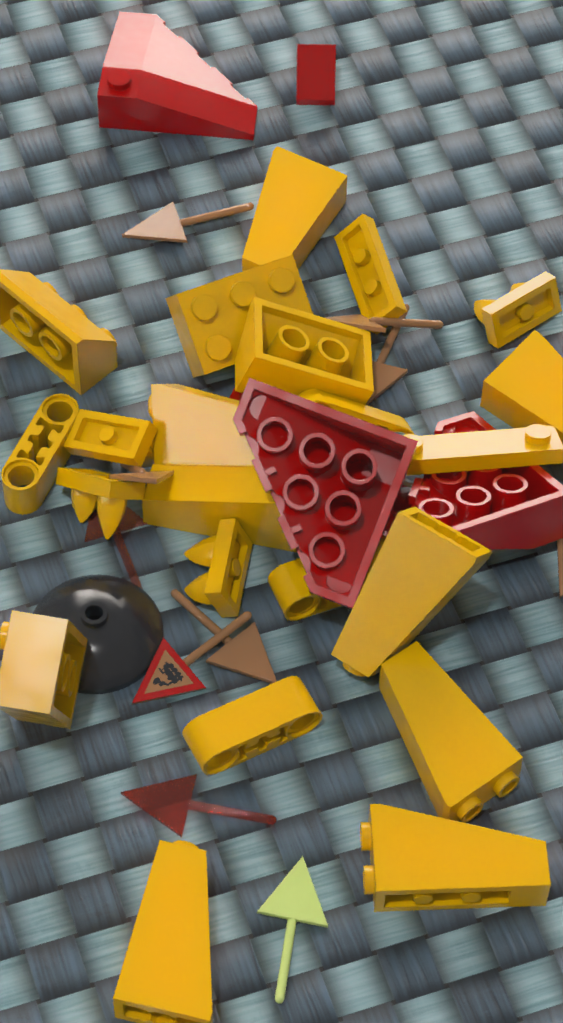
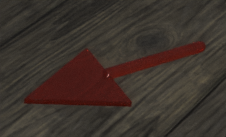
M97 506L89 517L85 542L104 537L98 519ZM126 506L125 514L114 532L113 538L130 581L143 589L121 532L147 525V522H143L140 516Z
M197 774L121 792V795L181 838L189 809L271 825L277 821L274 815L191 800Z

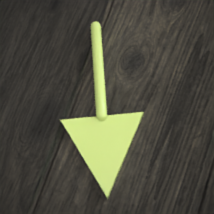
M303 856L257 911L258 914L287 919L275 993V1002L278 1004L283 1003L285 999L296 923L301 922L328 928Z

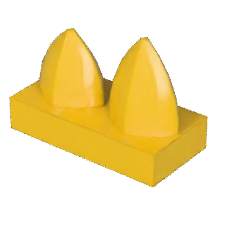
M546 271L528 282L513 284L510 292L497 300L483 299L476 300L474 303V313L478 320L485 325L488 343L498 349L562 311L556 277Z
M80 409L63 447L72 455L147 468L152 467V464H154V452L151 444L158 429L148 420Z
M58 467L56 485L71 488L72 506L79 522L84 523L97 506L98 519L105 539H109L114 534L122 521L127 500H144L146 483L109 479V474L111 473L95 469Z
M236 518L220 519L217 535L201 540L184 552V555L192 562L210 567L209 572L198 576L184 588L185 593L194 601L213 605L222 618L238 617L253 544Z

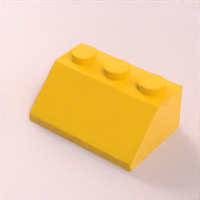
M0 269V329L80 395H83L118 367L117 342L107 329L97 327L87 318L80 307L70 305L61 298L50 283L41 282L30 272Z
M254 297L249 307L235 358V391L243 393L248 379L252 378L297 396L305 390L318 389L366 405L374 392L371 333L367 330Z

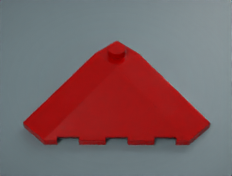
M119 12L102 66L97 93L99 128L254 140L258 106L249 98H244L235 90L232 82L215 67H210L200 58L199 52L181 36L177 37L166 27V22L157 14Z
M249 378L234 414L233 422L239 435H245L255 457V459L251 460L265 493L270 492L281 515L277 520L291 551L296 550L307 573L303 578L310 594L352 609L360 594L405 481L418 441Z
M471 411L439 421L434 430V435L496 429L477 413ZM539 465L424 474L423 478L415 477L408 495V503L412 505L411 508L417 507L488 549H533L563 538V485Z

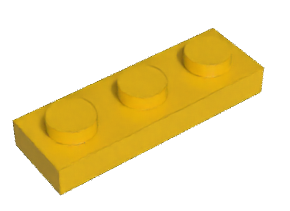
M362 214L334 237L361 315L368 319L371 317L399 318L407 312L374 219ZM371 331L377 335L380 333L377 331Z

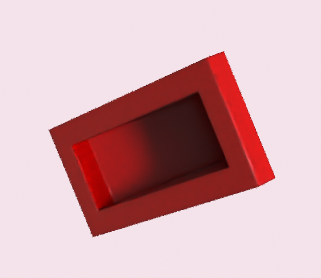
M297 44L296 105L335 106L336 45Z

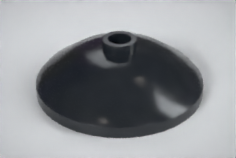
M86 575L65 581L48 592L33 612V614L68 619L88 639L78 693L82 694L111 693L124 689L140 680L146 674L163 639L162 617L152 598L134 583L115 576ZM92 615L101 616V618L98 620L88 619V617Z

